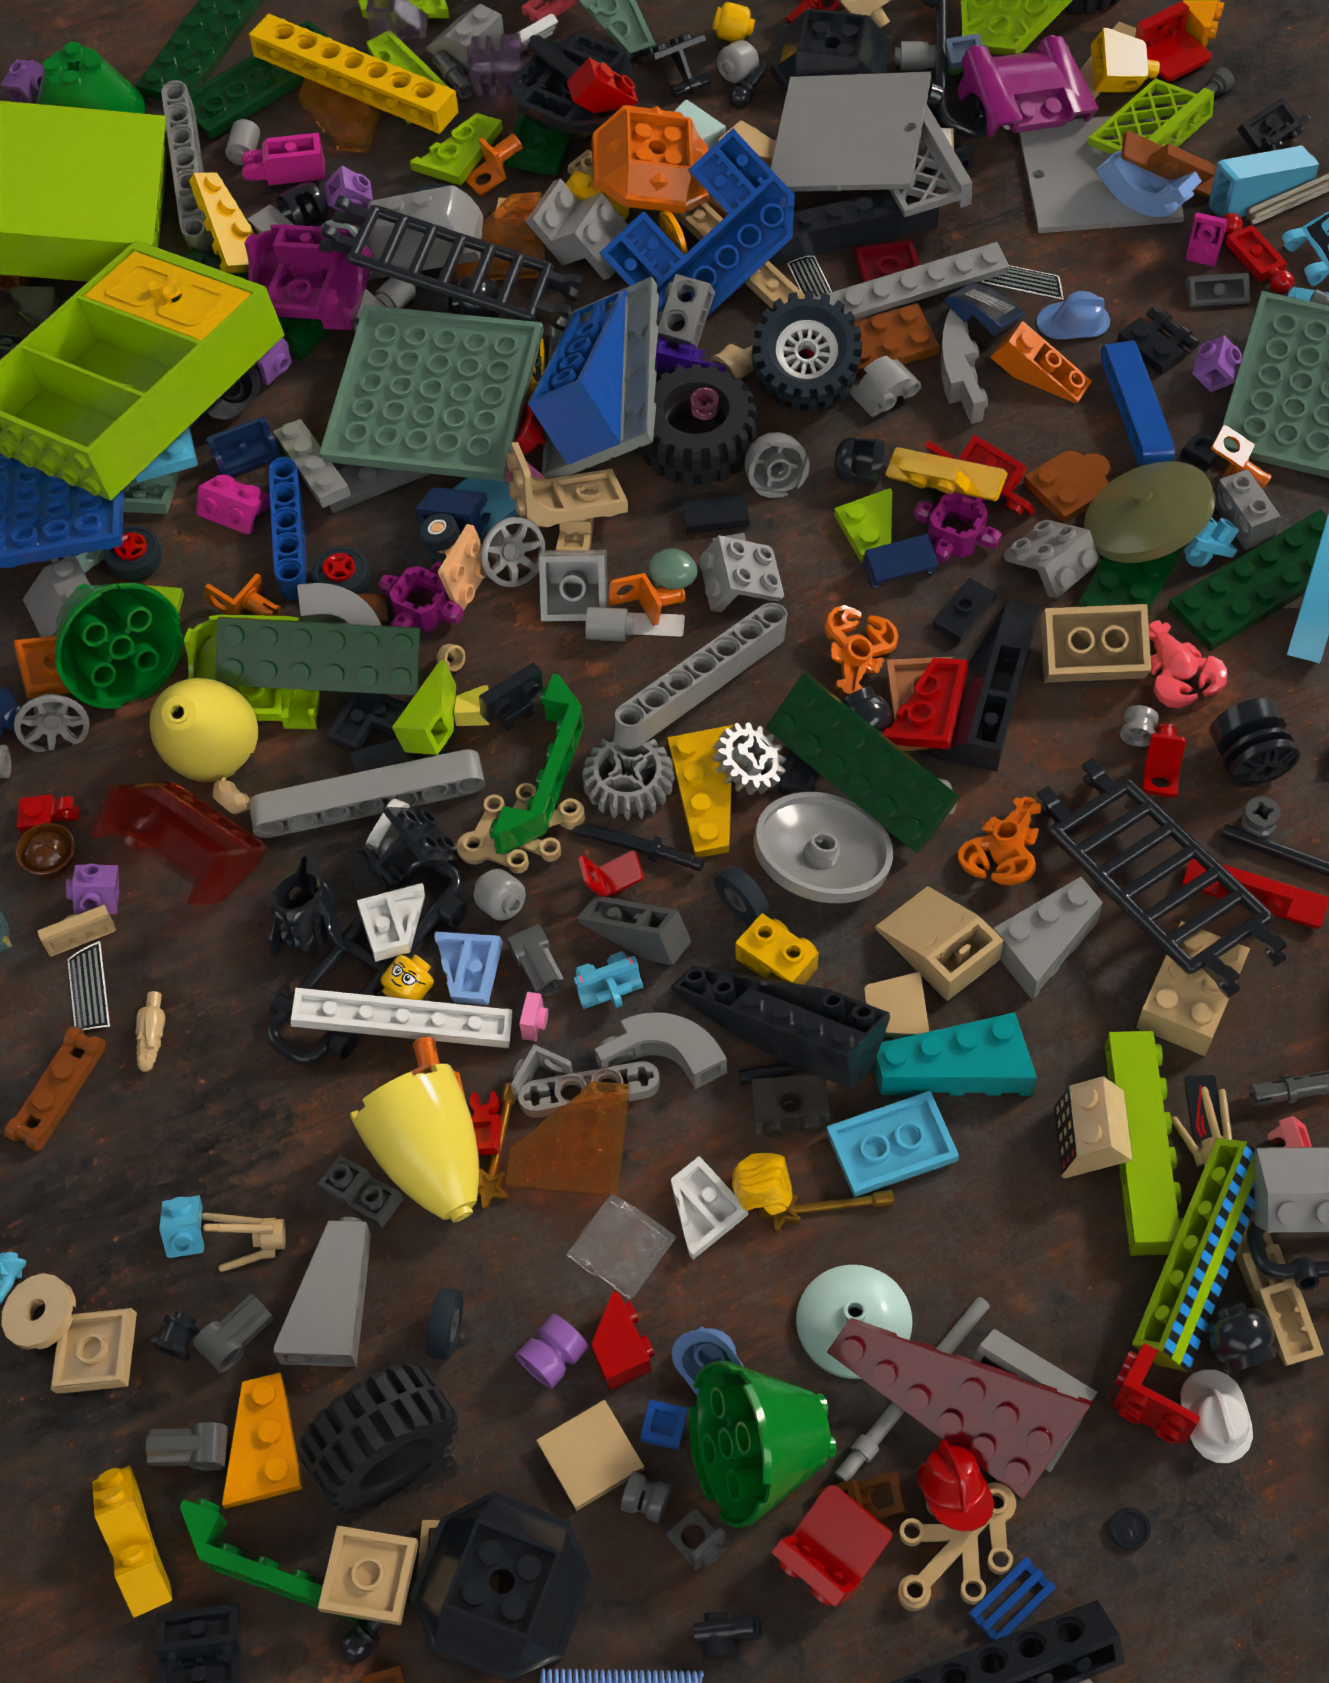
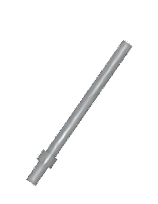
M977 1297L937 1346L936 1350L951 1355L990 1308L988 1302L981 1297ZM892 1402L867 1434H860L851 1445L852 1452L834 1473L839 1481L845 1482L850 1480L864 1462L869 1463L879 1451V1443L904 1414L905 1411Z

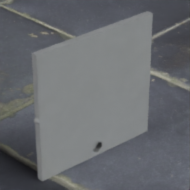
M931 72L790 77L771 169L792 192L911 189L930 88Z
M1112 116L1096 117L1088 122H1085L1084 118L1073 119L1072 122H1067L1064 126L1018 133L1038 233L1178 223L1184 221V213L1181 205L1170 216H1146L1123 204L1106 187L1096 168L1112 154L1087 144L1088 137ZM1153 118L1138 120L1139 123L1154 121ZM1133 121L1120 122L1118 126L1133 124ZM1152 131L1142 132V135H1149ZM1116 136L1103 137L1102 139L1113 140L1116 139Z

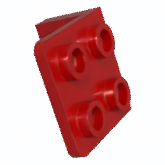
M1183 1L1167 7L1149 18L1143 19L1137 23L1135 38L1143 40L1146 44L1147 59L1159 61L1160 69L1158 74L1169 82L1207 64L1212 56L1202 44L1185 30L1190 7Z
M1143 1343L1138 1355L1132 1351L1129 1352L1114 1382L1115 1385L1120 1387V1390L1112 1407L1119 1410V1415L1125 1420L1134 1424L1142 1422L1155 1429V1434L1162 1440L1172 1444L1177 1442L1185 1444L1197 1426L1200 1417L1194 1412L1141 1385L1158 1352L1157 1349Z
M830 1485L823 1490L794 1533L780 1539L771 1553L780 1560L778 1564L782 1570L794 1578H802L812 1587L810 1592L816 1599L825 1605L832 1604L837 1607L848 1601L891 1541L892 1533L839 1487Z

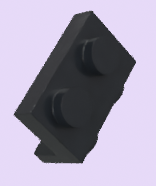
M1283 96L1242 123L1237 130L1252 152L1258 154L1278 150L1285 144L1283 140L1287 137L1290 141L1295 139L1305 131L1303 125L1311 117L1307 113L1299 119Z

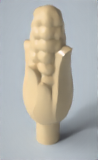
M155 991L148 992L146 1007L139 1009L136 1017L137 1066L142 1072L151 1070L156 1062L155 1058L161 1047V1037H163L166 1019L164 1011L160 1009L162 995Z

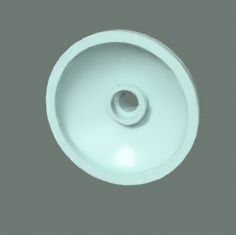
M843 1265L829 1269L816 1277L808 1285L799 1301L796 1326L801 1345L816 1365L835 1376L848 1379H862L827 1353L850 1318L895 1332L897 1336L910 1340L912 1313L907 1297L893 1279L874 1268L863 1265ZM854 1307L859 1308L862 1311V1315L852 1317L848 1311Z

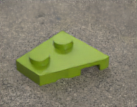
M891 488L835 508L834 516L861 563H863L865 550L891 543Z

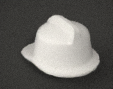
M1203 1369L1191 1374L1183 1384L1180 1399L1182 1407L1200 1417L1197 1426L1190 1435L1195 1449L1204 1458L1215 1463H1231L1240 1459L1249 1450L1253 1440L1252 1423L1241 1389L1228 1374L1218 1370Z

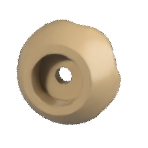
M225 777L215 782L213 797L226 810L235 815L244 813L249 809L248 795L241 793L233 782L226 781Z

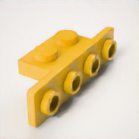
M899 447L895 448L885 473L889 479L908 482L916 487H931L947 494L956 492L991 501L998 500L1008 474L1004 469Z

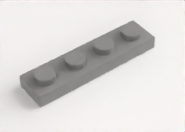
M301 419L287 423L273 431L276 442L285 455L296 462L299 475L322 508L351 496L347 483L332 462L325 461L319 456L321 447Z

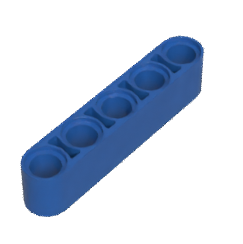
M1129 340L1102 345L1101 361L1139 467L1156 462L1174 461L1175 449L1173 440L1136 342Z
M280 457L269 465L274 573L281 595L288 600L299 599L297 585L308 584L303 490L296 462L288 457Z

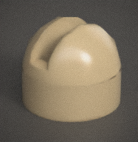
M442 645L436 654V661L438 663L440 660H445L450 671H458L464 665L465 651L458 645ZM447 657L453 659L451 663L447 660Z

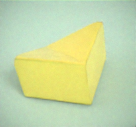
M488 685L480 686L456 696L454 707L456 726L490 725V722L488 723L480 714L479 695L489 690Z

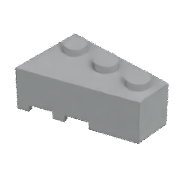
M1082 877L1077 878L994 927V931L1004 940L1000 957L1001 962L1032 1001L1037 997L1040 989L1050 977L1056 974L1060 965L1069 954L1075 951L1098 923L1103 902Z

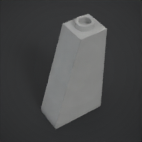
M342 1217L340 1221H328L274 1345V1354L280 1364L357 1367L371 1244L370 1230L367 1223L362 1222L361 1219Z

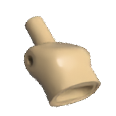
M729 344L720 353L711 356L710 362L726 366V371L735 375V380L742 379L754 370L752 365V346L742 349L734 344Z

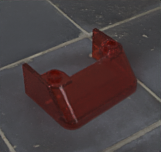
M170 782L110 786L89 833L94 838L116 835L122 839L124 846L133 850L153 847L197 878L187 900V903L191 906L226 900L259 865L267 851V845L183 787Z

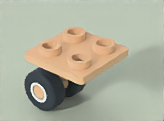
M443 513L435 514L424 520L420 526L419 535L424 546L428 548V556L432 564L438 561L443 562L438 570L439 577L449 599L459 604L464 611L468 603L473 600L475 591L482 580L487 577L481 562L482 544L473 525L467 524L459 535L458 525L452 516Z

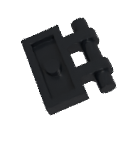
M1152 306L1146 314L1152 322L1149 324L1139 317L1118 333L1117 341L1134 340L1143 362L1162 376L1183 360L1185 351L1181 349L1183 346L1194 351L1200 341L1192 336L1193 332L1186 326L1181 327L1172 320L1173 316L1167 311H1160L1155 306ZM1165 330L1173 337L1168 339L1161 332Z

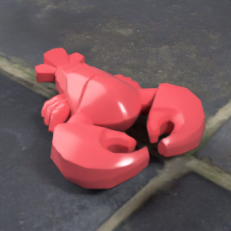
M1160 620L1149 624V640L1154 641L1157 653L1150 656L1151 674H1157L1162 668V672L1157 676L1153 687V692L1160 703L1169 708L1179 709L1195 702L1198 698L1197 693L1190 695L1181 694H1188L1193 688L1179 680H1189L1196 674L1197 670H1202L1198 682L1199 689L1203 688L1205 683L1211 684L1202 691L1204 697L1214 696L1222 692L1227 684V668L1222 660L1214 656L1201 658V653L1190 642L1182 644L1168 634L1171 626L1167 622L1162 624Z

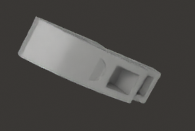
M950 308L945 320L942 337L941 379L949 404L961 401L970 423L974 424L983 421L984 409L988 407L987 394L984 389L979 388L977 383L975 359L979 358L977 343L971 341L969 337L967 322L965 323Z

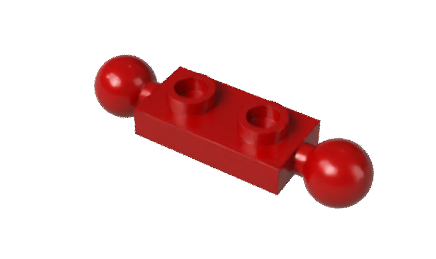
M1227 213L1221 218L1228 220L1224 235L1227 237V247L1259 283L1270 278V288L1274 293L1279 295L1287 294L1294 286L1293 275L1285 270L1287 262L1253 225L1242 229L1243 222L1238 214Z

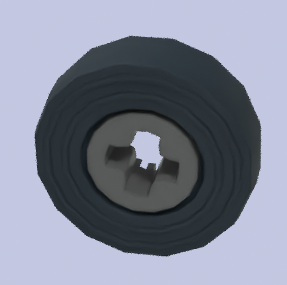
M729 865L715 876L714 885L718 894L729 909L740 919L752 924L762 913L764 915L768 914L769 904L764 893L743 870Z
M442 1288L434 1301L427 1333V1352L430 1357L449 1360L454 1353L460 1334L464 1304L463 1293L458 1290Z

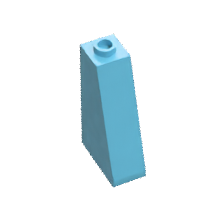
M1303 146L1221 160L1217 164L1208 206L1219 218L1227 213H1236L1240 217H1244L1247 214L1248 208L1315 179L1319 163Z

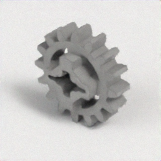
M747 722L742 728L736 723L731 729L727 728L719 736V740L713 746L717 752L712 758L714 761L721 763L716 771L717 773L725 772L727 777L724 782L726 784L733 781L736 783V791L739 792L743 787H746L748 795H752L756 790L760 794H764L769 788L772 789L780 781L779 778L785 772L781 765L786 761V757L778 755L782 746L772 744L773 734L766 737L763 735V727L759 726L754 731L751 724ZM738 742L736 747H732L733 743ZM766 770V774L761 775V772Z

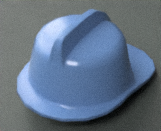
M1076 291L1070 294L1065 302L1050 304L1043 308L1037 316V327L1042 334L1052 339L1091 338L1106 333L1110 327V317L1104 309V298L1088 291Z
M702 1326L697 1330L682 1334L675 1341L671 1352L673 1364L697 1396L699 1388L694 1389L693 1385L698 1373L706 1364L722 1360L744 1367L737 1357L736 1347L731 1338L723 1331L714 1328H704Z

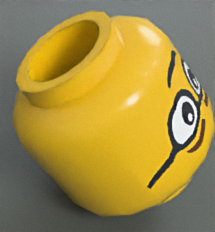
M416 954L411 959L403 955L397 956L381 976V984L384 986L381 992L387 997L422 1000L434 984L433 977L428 973L431 966Z

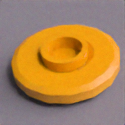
M669 210L660 212V229L685 255L687 253L686 240L677 219Z

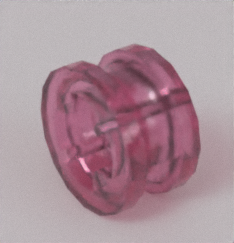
M700 388L694 391L690 399L692 415L701 420L715 417L719 412L718 394L710 388ZM703 402H707V406L701 405H703Z

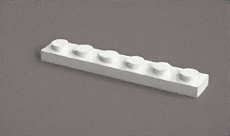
M295 988L291 1015V1027L411 1039L432 1037L435 1041L501 1048H509L512 1010L303 988Z

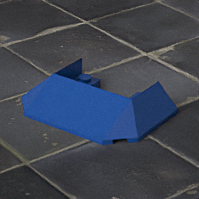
M734 128L688 169L692 177L727 213V216L690 251L684 255L643 211L599 252L629 286L653 277L657 284V293L659 295L657 316L660 311H664L667 302L665 300L666 288L670 282L673 283L675 274L711 284L715 295L708 314L710 316L793 238L794 193ZM689 291L685 293L682 297V302L691 301L695 292Z

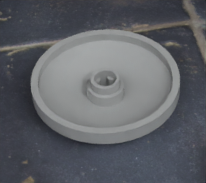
M799 792L783 796L764 809L758 819L754 833L753 844L755 854L765 872L786 890L813 901L849 903L864 899L883 885L893 861V846L885 828L856 803L832 794Z

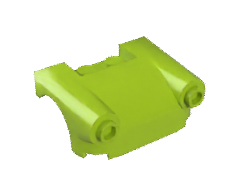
M264 615L209 616L210 620L198 624L194 629L188 628L184 643L188 656V679L204 678L216 680L218 617L300 621V618ZM230 686L250 703L257 721H282L284 729H317L321 690Z

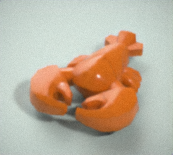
M845 605L835 607L827 615L824 625L827 638L835 641L831 644L832 660L842 665L843 679L837 680L835 683V688L841 691L842 697H846L863 688L859 682L865 672L870 674L879 673L880 668L883 666L882 663L885 662L884 658L873 659V657H886L896 649L899 637L896 627L890 620L879 616H869L866 622L872 624L865 626L870 641L861 634L847 637L845 634L854 630L859 624L857 620L848 621L847 619H860L861 612Z
M1025 796L1022 799L1016 797L1012 801L1016 809L1005 820L1001 821L996 817H991L985 823V826L982 827V830L990 835L966 841L958 850V860L964 871L974 877L986 878V872L977 865L981 864L985 870H989L990 864L985 852H990L993 860L999 865L996 868L997 873H992V881L1012 886L1029 880L1036 871L1034 856L1026 849L1025 845L1031 846L1036 842L1039 829H1029L1030 816L1041 813V804L1036 803V799Z

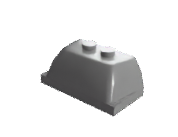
M445 186L372 200L368 204V210L371 205H379L482 240L483 214L472 198L455 186ZM379 218L367 241V246L372 250L374 258L379 260L395 226L394 223ZM407 228L391 264L408 270L424 233ZM436 238L421 271L443 267L453 243ZM465 247L458 264L480 260L481 252ZM372 271L368 280L385 278L388 276Z

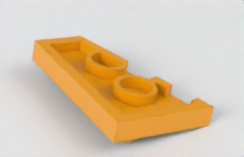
M281 1372L242 1382L222 1502L224 1509L303 1489L285 1384Z

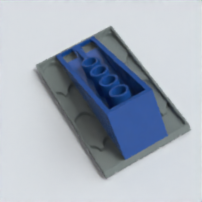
M649 277L570 312L568 318L561 316L568 319L564 332L550 324L548 365L528 402L529 407L544 428V439L547 443L543 445L542 476L545 479L575 474L585 470L586 467L590 468L610 460L611 457L615 458L637 449L638 446L642 447L653 442L656 414L654 396L657 376L655 358L659 328L656 324L659 295L657 293V284L653 277Z

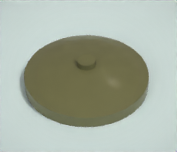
M1175 461L1143 465L1115 478L1097 494L1087 509L1084 527L1090 530L1097 552L1109 560L1124 563L1154 560L1182 548L1205 528L1215 508V494L1206 474L1193 465Z

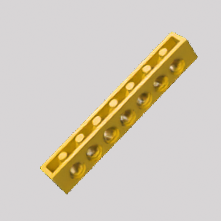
M268 13L249 33L255 57L438 134L459 113L456 91L448 86L438 84L399 66L358 51L353 47L312 32L307 28L290 23L285 19Z

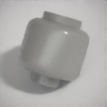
M744 40L735 41L724 47L717 57V67L720 74L732 83H738L741 80L747 79L759 65L757 50Z
M494 869L479 877L475 884L473 896L475 903L481 910L493 919L503 921L512 918L521 910L525 902L526 892L522 883L507 871Z

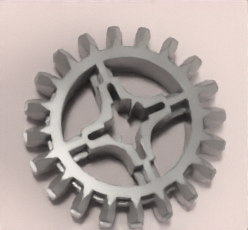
M614 737L613 742L602 739L600 743L601 748L592 747L591 757H586L584 762L585 769L582 772V779L585 782L583 784L584 791L589 795L592 806L598 805L602 814L610 810L611 816L615 819L622 813L628 821L631 814L637 813L642 819L644 810L647 809L655 813L656 804H665L666 795H671L672 783L675 778L674 771H672L673 762L670 757H667V751L664 747L658 748L655 738L633 749L620 747L615 742ZM612 766L613 771L608 773V778L602 781L603 774ZM654 772V778L645 786L643 782L648 779L650 773Z

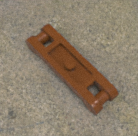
M72 1026L69 1028L64 1036L62 1046L16 1117H13L6 1125L5 1137L13 1141L22 1140L26 1142L27 1147L40 1151L102 1056L106 1047V1041L97 1036L90 1038L85 1035L83 1030ZM78 1049L84 1050L81 1059L74 1057ZM32 1121L38 1122L37 1127L33 1129L29 1127Z

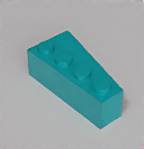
M1015 1012L882 1042L873 1066L881 1095H919L931 1091L933 1093H949V1096H963L964 1093H986V1096H1001L1002 1093H1019V1096H1033L1037 1080Z

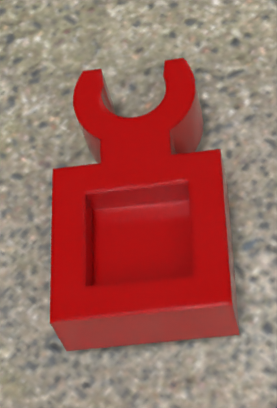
M491 1091L489 1102L485 1105H480L481 1098L477 1092H473L470 1096V1105L474 1110V1115L471 1118L476 1135L478 1155L500 1154L503 1120L499 1114H496L500 1108V1099L495 1091Z

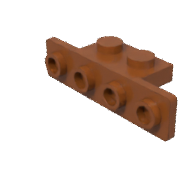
M1129 130L1123 134L1121 158L1167 180L1177 179L1196 172L1202 182L1192 191L1210 199L1216 165L1169 143L1162 146Z

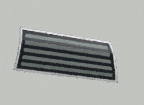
M804 256L787 263L800 291L804 294L805 291H814L813 298L821 296L822 293L828 294L832 292L815 256Z
M1010 266L1007 273L981 282L1064 300L1058 275Z
M98 941L76 952L67 959L74 1026L83 1031L110 1027L101 944Z

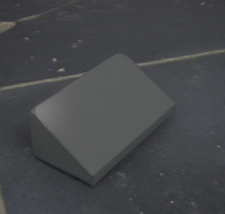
M1249 273L1188 276L1184 280L1189 308L1250 304Z

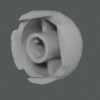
M781 432L767 433L758 437L750 445L745 455L744 463L745 472L750 484L757 493L768 498L787 496L789 494L785 491L792 490L795 486L798 489L807 478L810 466L804 448L792 436Z

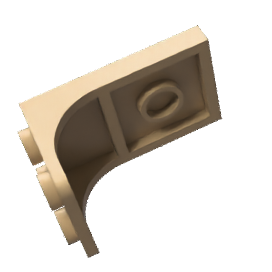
M511 442V453L506 454L509 472H513V481L508 482L511 500H515L518 517L523 516L524 519L531 521L537 527H551L558 523L581 522L589 518L612 517L619 513L628 512V501L613 469L550 479L536 478L531 476L530 469L518 442Z

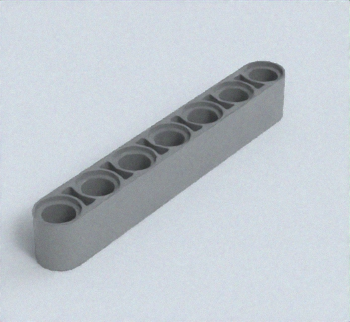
M170 81L163 86L161 94L164 115L166 116V130L180 229L189 250L195 248L208 253L212 249L214 239L212 233L206 230L204 225L205 213L199 210L189 183L193 173H204L195 109L186 85L182 81Z
M766 603L620 705L616 709L614 719V740L617 745L626 749L639 747L778 647L785 638L787 610L778 603Z
M467 749L260 793L248 801L253 834L259 838H272L383 813L393 799H398L408 803L410 807L470 795L479 792L485 787V779L478 752Z

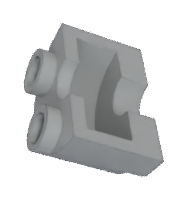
M883 356L864 368L867 374L862 378L859 385L853 383L850 395L871 417H874L883 411L890 410L895 405L897 397L902 396L905 399L914 396L921 389V383L898 359H890L888 356Z

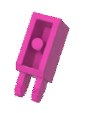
M319 133L267 138L262 143V149L245 151L242 155V163L245 165L242 168V176L249 181L267 180L268 185L326 179L325 159Z

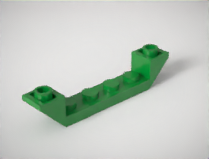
M552 674L549 685L542 688L540 695V705L544 706L546 720L557 722V738L555 743L551 742L548 746L546 755L547 765L545 769H540L538 773L537 792L535 796H530L527 810L503 806L498 819H493L490 827V838L494 839L496 854L503 855L546 834L584 730L582 706L558 674Z
M200 1498L197 1499L196 1504L183 1499L180 1505L181 1512L197 1555L208 1569L318 1609L323 1586L315 1583L317 1579L315 1576L298 1569H294L292 1575L278 1570L279 1564L263 1556H257L255 1561L241 1556L243 1553L241 1549L221 1542L217 1548L227 1525V1521L218 1512L220 1507ZM333 1614L352 1622L361 1620L360 1618Z

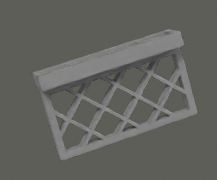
M926 105L918 148L925 150L926 153L924 157L917 155L916 164H918V167L914 171L911 189H889L904 217L956 201L960 208L972 203V181L928 105ZM924 167L937 170L935 176L921 172ZM916 181L930 184L927 190L913 187ZM937 186L948 189L949 193L940 195L933 193ZM908 195L921 198L919 202L910 205L905 201Z

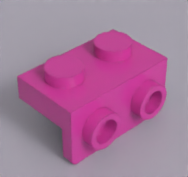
M217 475L198 486L196 514L247 535L253 532L255 516L271 507L270 494L261 491L257 486L244 485L234 481V478L228 475Z

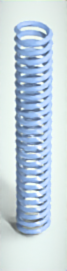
M550 1668L547 1670L546 1681L545 1669H541L540 1683H552V1670ZM555 1668L553 1683H565V1670L563 1668L560 1671V1681L558 1669ZM569 1668L567 1670L566 1683H585V1670L583 1668L580 1670V1679L578 1680V1670L575 1669L572 1682V1672ZM597 1669L593 1671V1680L591 1670H587L586 1683H598ZM601 1669L599 1683H618V1671L616 1669L613 1671V1678L611 1679V1670L608 1669L605 1682V1673ZM621 1669L619 1683H651V1672L648 1669L644 1678V1671L641 1669L638 1681V1673L635 1669L631 1681V1671L629 1669L626 1671L625 1679L624 1670ZM654 1670L652 1673V1683H702L704 1673L701 1670L697 1678V1672L694 1670L691 1679L690 1671L687 1670L684 1681V1672L681 1670L679 1677H677V1671L674 1670L671 1681L669 1670L666 1671L665 1680L663 1670L659 1672V1679L657 1671Z

